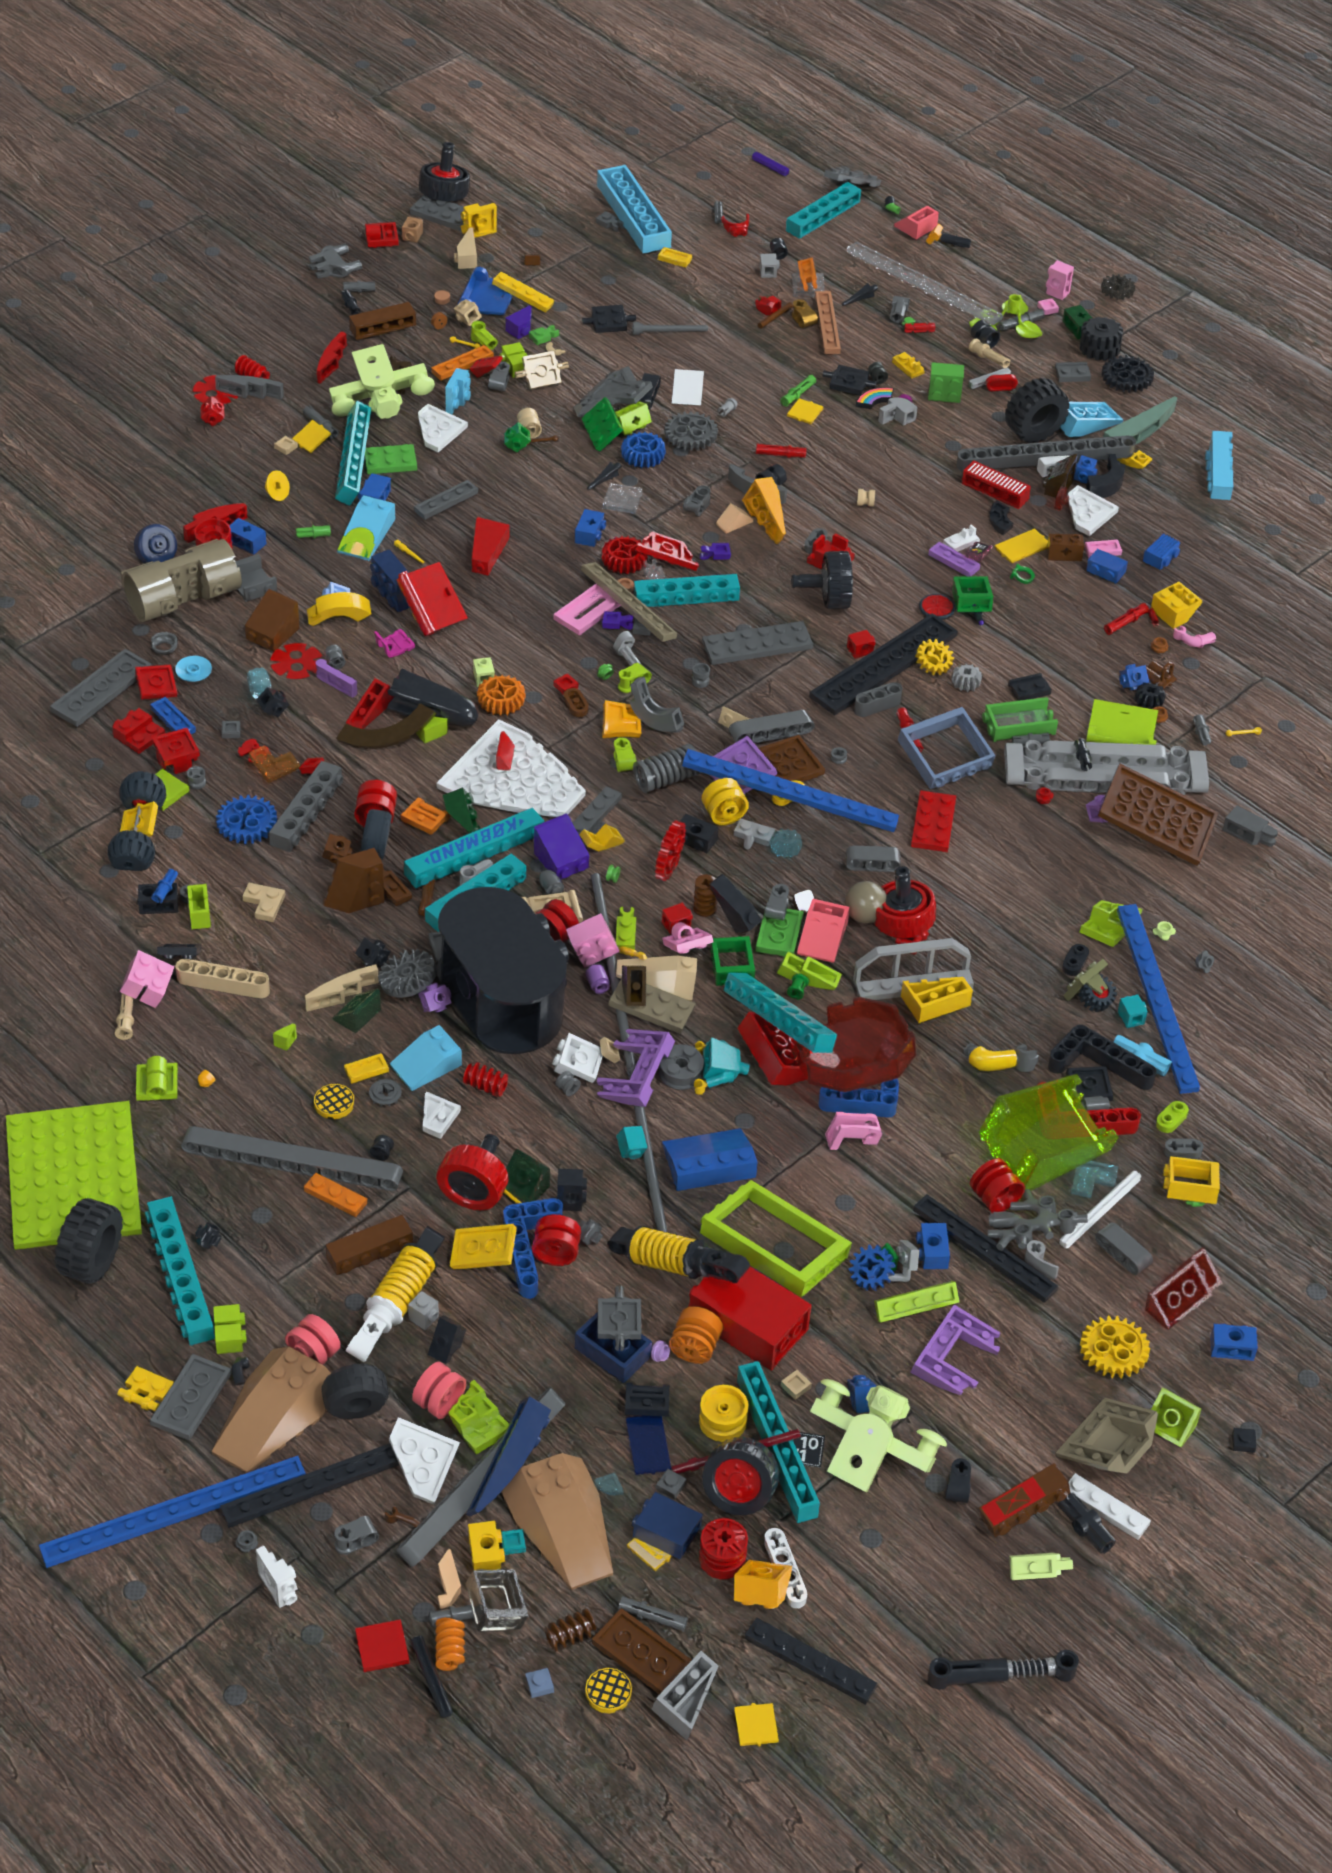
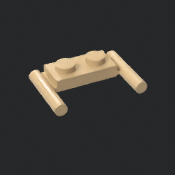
M570 890L567 893L563 892L529 898L522 897L534 913L542 909L550 900H561L570 908L572 907L579 923L583 921L575 890Z

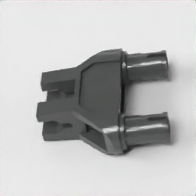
M346 243L338 246H325L320 253L309 256V261L312 263L309 264V268L319 271L315 272L318 279L328 276L338 278L348 276L353 271L362 270V264L359 260L349 263L342 260L339 255L349 252Z

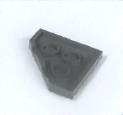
M847 166L825 170L824 173L825 177L838 181L850 180V183L861 185L869 183V186L877 187L881 184V180L877 179V176L872 174L867 176L859 170L851 171Z

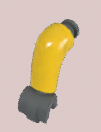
M970 1043L963 1051L964 1055L969 1058V1063L980 1071H997L1015 1067L1022 1072H1031L1034 1070L1039 1059L1037 1050L1026 1051L1027 1046L1025 1044L1018 1046L1016 1050L990 1051L982 1046L976 1047L975 1044Z

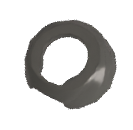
M160 632L151 638L152 649L157 654H170L178 645L176 635L169 632ZM168 643L171 645V648L168 650H158L156 646Z

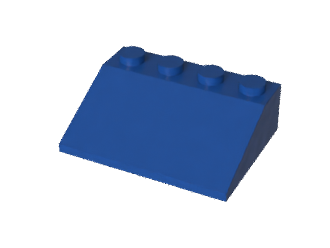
M741 1128L662 1141L677 1191L756 1178L758 1162L753 1147Z

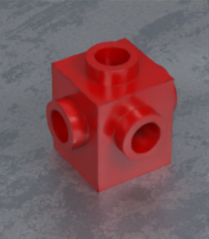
M213 396L201 405V419L205 423H209L214 427L224 419V404Z

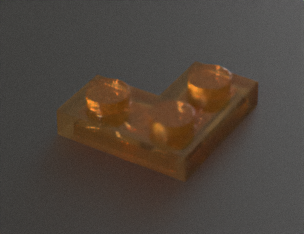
M265 745L249 752V758L268 783L294 772L300 767L299 762L291 751L277 758L272 756Z

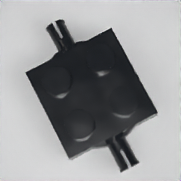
M623 305L591 307L592 316L590 318H582L583 325L592 324L595 328V333L627 331V321H636V314L626 315Z
M838 365L835 371L824 370L822 377L831 378L830 389L854 395H861L866 386L876 388L877 382L868 380L870 371Z

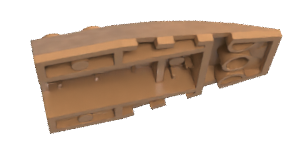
M290 1346L272 1349L246 1380L212 1449V1454L245 1473L253 1471L269 1459L274 1451L277 1449L281 1450L286 1446V1442L293 1437L301 1435L305 1428L309 1425L313 1426L326 1413L327 1409L324 1406L321 1387L326 1377L331 1374L324 1365Z
M560 1453L521 1467L510 1483L501 1491L516 1526L519 1529H523L527 1539L532 1544H535L541 1551L544 1559L552 1564L555 1572L571 1590L612 1576L613 1568L599 1492L582 1458Z

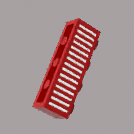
M974 460L963 470L962 484L1017 509H1020L1029 500L1030 485Z

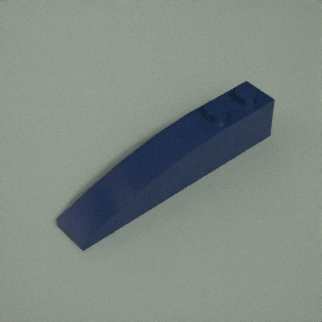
M530 1396L520 1401L466 1513L467 1516L470 1517L479 1513L510 1483L523 1466L532 1449L536 1448L541 1440L539 1435L550 1421L548 1416L551 1409Z

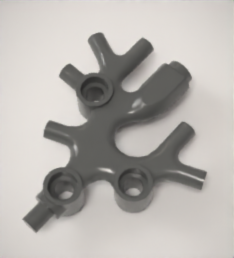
M1026 1189L1023 1194L1025 1201L1011 1202V1210H1033L1038 1213V1216L1033 1219H1024L1011 1212H994V1214H989L990 1226H994V1228L1013 1227V1229L988 1230V1237L1001 1238L996 1245L1000 1251H1003L1007 1244L1016 1239L1020 1249H1026L1027 1244L1033 1240V1231H1041L1046 1239H1052L1054 1235L1050 1228L1059 1225V1229L1064 1234H1071L1078 1223H1088V1214L1078 1215L1077 1212L1071 1209H1062L1056 1214L1054 1197L1046 1195L1037 1200L1033 1197L1031 1191Z

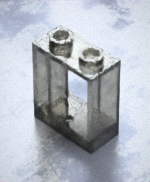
M515 1569L473 1570L466 1582V1587L478 1630L521 1629L529 1616ZM503 1587L509 1609L487 1610L481 1588Z

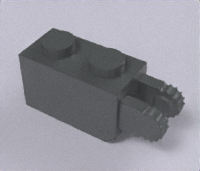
M1238 805L1227 815L1223 831L1250 845H1257L1260 842L1267 846H1273L1276 843L1275 837L1278 835V831L1268 825L1269 821Z

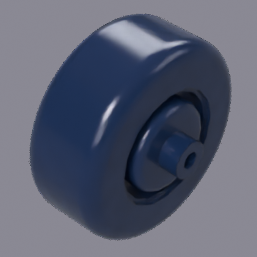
M152 524L143 527L136 534L134 550L137 557L143 563L151 561L164 562L174 558L177 551V540L174 533L168 527L161 524Z

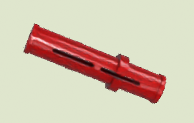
M757 444L756 454L785 456L787 458H806L807 448L792 447V445Z
M1141 603L1135 608H1130L1124 615L1104 625L1105 633L1111 635L1130 622L1137 621L1140 616L1148 613V606L1145 603Z
M899 708L896 715L900 721V728L903 729L914 725V721L909 717L907 709ZM920 739L914 740V744L921 753L924 748Z

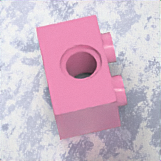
M1058 260L1048 269L1049 277L1046 282V294L1063 300L1070 293L1074 267Z

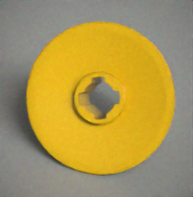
M278 470L272 471L265 482L266 492L277 501L284 500L288 496L290 489L289 481L285 474Z

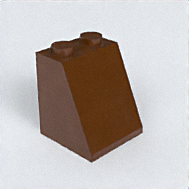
M268 589L245 624L246 639L273 652L277 650L300 629L298 602Z

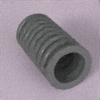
M688 743L679 748L635 761L633 772L641 791L647 793L653 791L654 788L659 789L661 786L665 787L667 784L671 785L673 782L676 783L679 780L699 775L701 772L682 766L687 749L696 751L693 745Z

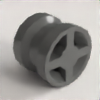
M194 766L187 770V783L191 789L198 790L206 785L205 770L202 767Z
M569 1071L563 1072L555 1082V1086L563 1089V1093L566 1096L574 1095L581 1085V1082L577 1078H573V1074Z

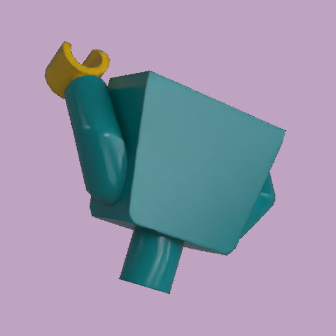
M711 1037L705 1045L702 1041L695 1043V1049L703 1056V1078L706 1079V1081L702 1079L694 1081L695 1093L697 1095L703 1094L707 1086L711 1088L720 1084L731 1083L738 1074H748L750 1065L741 1062L740 1050L730 1046L726 1041Z

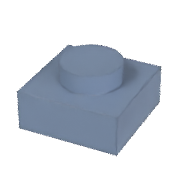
M548 1668L525 1673L531 1698L554 1693V1686Z

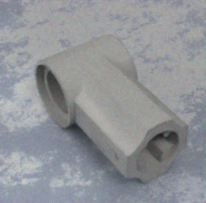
M487 859L474 866H463L460 870L459 885L461 886L492 866L493 862Z

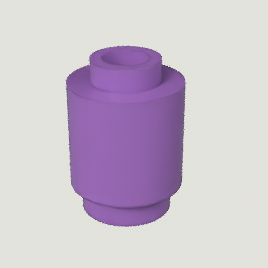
M591 965L586 970L585 975L592 990L598 994L606 992L610 987V981L602 965Z

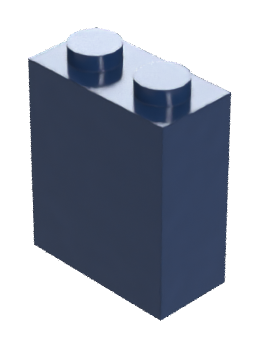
M655 1492L651 1499H646L641 1514H637L632 1521L631 1526L634 1527L633 1537L677 1559H681L701 1529L703 1514Z

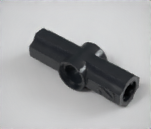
M1074 1492L1058 1502V1506L1072 1521V1526L1079 1536H1085L1100 1554L1110 1551L1115 1545L1116 1540L1102 1525L1101 1518L1094 1509H1088Z

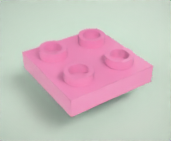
M676 923L672 928V935L662 938L663 944L679 954L687 953L690 951L689 949L695 947L698 949L707 947V944L713 942L711 934L699 928L692 929L684 923ZM685 929V934L681 937V931Z

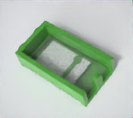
M1048 697L988 704L985 707V712L982 714L983 722L987 724L988 735H991L993 742L1012 739V736L1028 735V733H1051V735H1056L1058 720L1053 719V710L1047 711Z

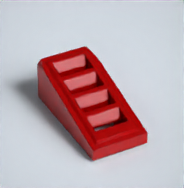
M502 356L477 359L470 367V371L479 378L495 369L502 361Z

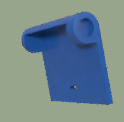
M476 267L468 280L458 304L466 299L478 306L480 314L505 315L513 295L493 285L492 281L494 278L488 277L486 269Z

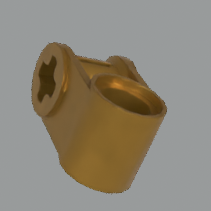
M802 299L795 300L793 302L794 311L792 312V318L801 328L817 324V314L806 301Z

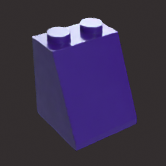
M567 813L534 826V854L546 869L555 872L560 880L589 868V853Z

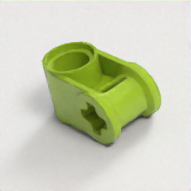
M634 663L632 666L619 671V691L623 693L631 692L630 684L639 677H645L647 684L652 677L651 672L639 663Z
M617 738L614 741L615 751L613 753L617 771L633 770L636 756L633 753L630 741L626 738Z

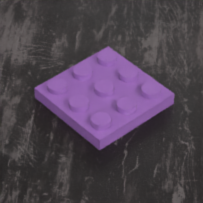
M748 736L713 756L773 776L777 775L775 767ZM709 775V776L713 779V781H716V780H718V779H721V778H718V777ZM738 784L744 794L753 789Z

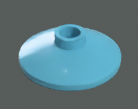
M188 656L181 659L175 669L179 678L195 682L207 678L212 671V666L209 660L204 657Z

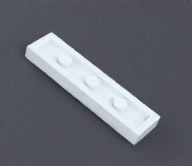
M1076 1473L1069 1480L1070 1492H1074L1088 1509H1094L1100 1517L1135 1539L1139 1540L1150 1525V1519Z

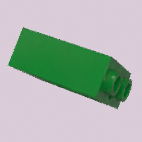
M988 576L953 577L952 594L957 612H992L993 593Z
M750 936L713 938L710 953L716 986L725 985L728 973H747L755 978ZM745 952L747 965L720 967L718 953Z

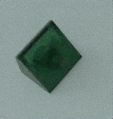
M379 989L355 995L332 1019L352 1032L357 1033L381 1010Z
M516 1148L506 1167L508 1173L506 1190L525 1202L536 1201L550 1187V1168Z

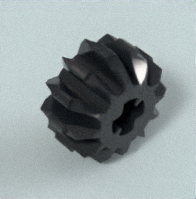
M1143 682L1142 685L1138 686L1135 693L1137 706L1153 709L1157 706L1162 707L1166 697L1163 687L1158 686V683L1152 684L1151 682L1149 684Z

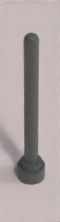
M640 322L632 323L633 335H639L643 332L708 331L709 329L707 325H643Z

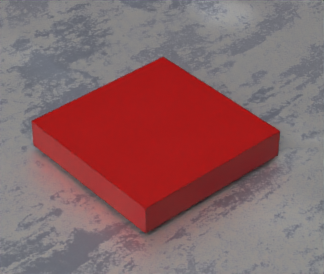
M171 665L135 667L141 700L177 697L178 693Z
M401 1619L355 1628L363 1672L410 1664Z

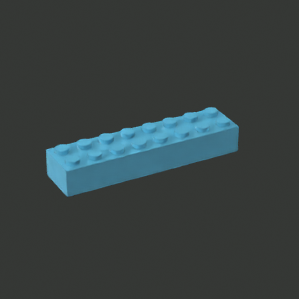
M621 165L597 170V187L620 221L624 223V227L642 254L662 250L663 247L671 248V230L628 167Z

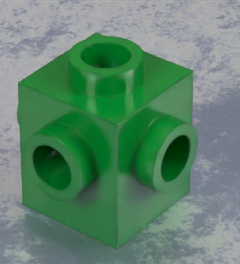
M517 422L505 431V445L517 453L531 441L530 431Z

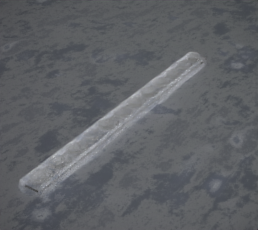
M855 242L847 247V253L853 255V257L859 258L865 263L871 264L877 269L883 270L889 275L895 276L901 281L907 282L913 287L925 291V293L937 297V299L943 300L951 306H955L963 312L973 315L975 318L984 320L990 325L1000 322L1003 318V314L859 242Z

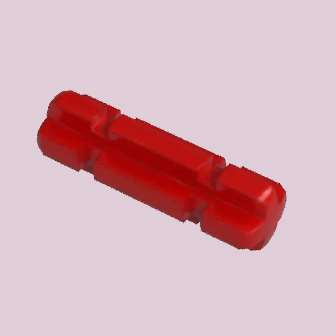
M906 323L904 326L905 333H912V331L914 333L935 332L936 329L935 323H913V325Z

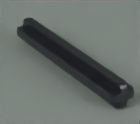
M421 1635L413 1637L411 1639L412 1647L440 1717H449L452 1715V1707L425 1640Z

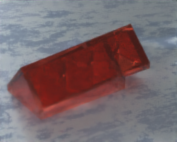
M1201 1247L1147 1294L1145 1311L1165 1329L1169 1330L1213 1295L1211 1291L1223 1283L1204 1247Z

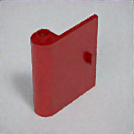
M440 562L410 573L404 571L397 575L399 578L396 581L424 637L468 618Z

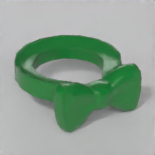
M1017 564L1010 575V579L1015 577L1019 582L1029 584L1034 580L1035 574L1030 568ZM1017 571L1027 572L1030 575V579H1022Z

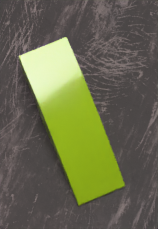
M790 952L786 953L777 971V974L792 980L795 974H803L809 979L808 986L830 990L836 989L842 975L809 956L806 960H803Z

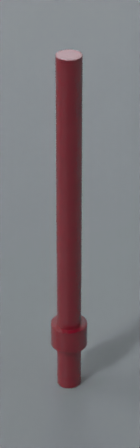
M799 1429L758 1440V1442L766 1447L800 1438L801 1434ZM709 1455L701 1458H690L688 1462L672 1466V1471L679 1474L689 1470L691 1472L700 1470V1467L705 1465Z

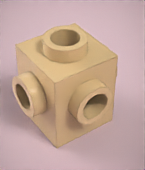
M466 299L454 308L457 320L468 326H471L474 321L482 317L478 311V306Z

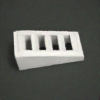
M1069 456L1038 458L1037 471L1042 478L1047 477L1050 469L1054 468L1058 461Z

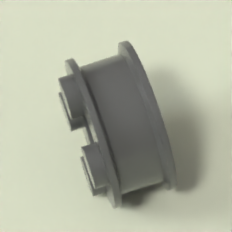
M673 1045L669 1056L662 1057L659 1067L660 1079L665 1085L676 1090L693 1088L694 1081L702 1079L703 1057L693 1046Z

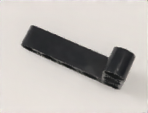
M1085 1025L1074 1026L1050 1052L1048 1069L1055 1074L1063 1073L1080 1054H1083L1101 1066H1106L1108 1070L1140 1089L1149 1090L1154 1085L1157 1071L1153 1065Z

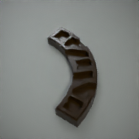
M419 704L405 719L386 728L370 730L345 724L336 739L341 743L357 748L377 749L393 746L411 738L410 736L419 730L421 731L433 719L436 712Z

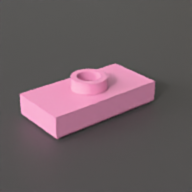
M1118 540L1085 542L1084 545L1088 558L1092 556L1097 548L1114 556L1122 554Z

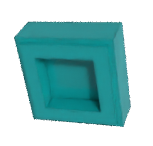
M523 1529L501 1531L504 1555L526 1552Z

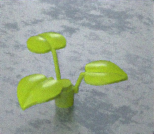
M1016 294L1010 295L1009 300L1003 303V311L996 322H993L988 317H977L969 322V325L973 327L977 321L984 320L997 330L996 326L1005 312L1018 315L1019 325L1015 328L1018 335L1025 338L1042 336V331L1035 323L1021 321V315L1028 312V306L1023 301L1021 295Z

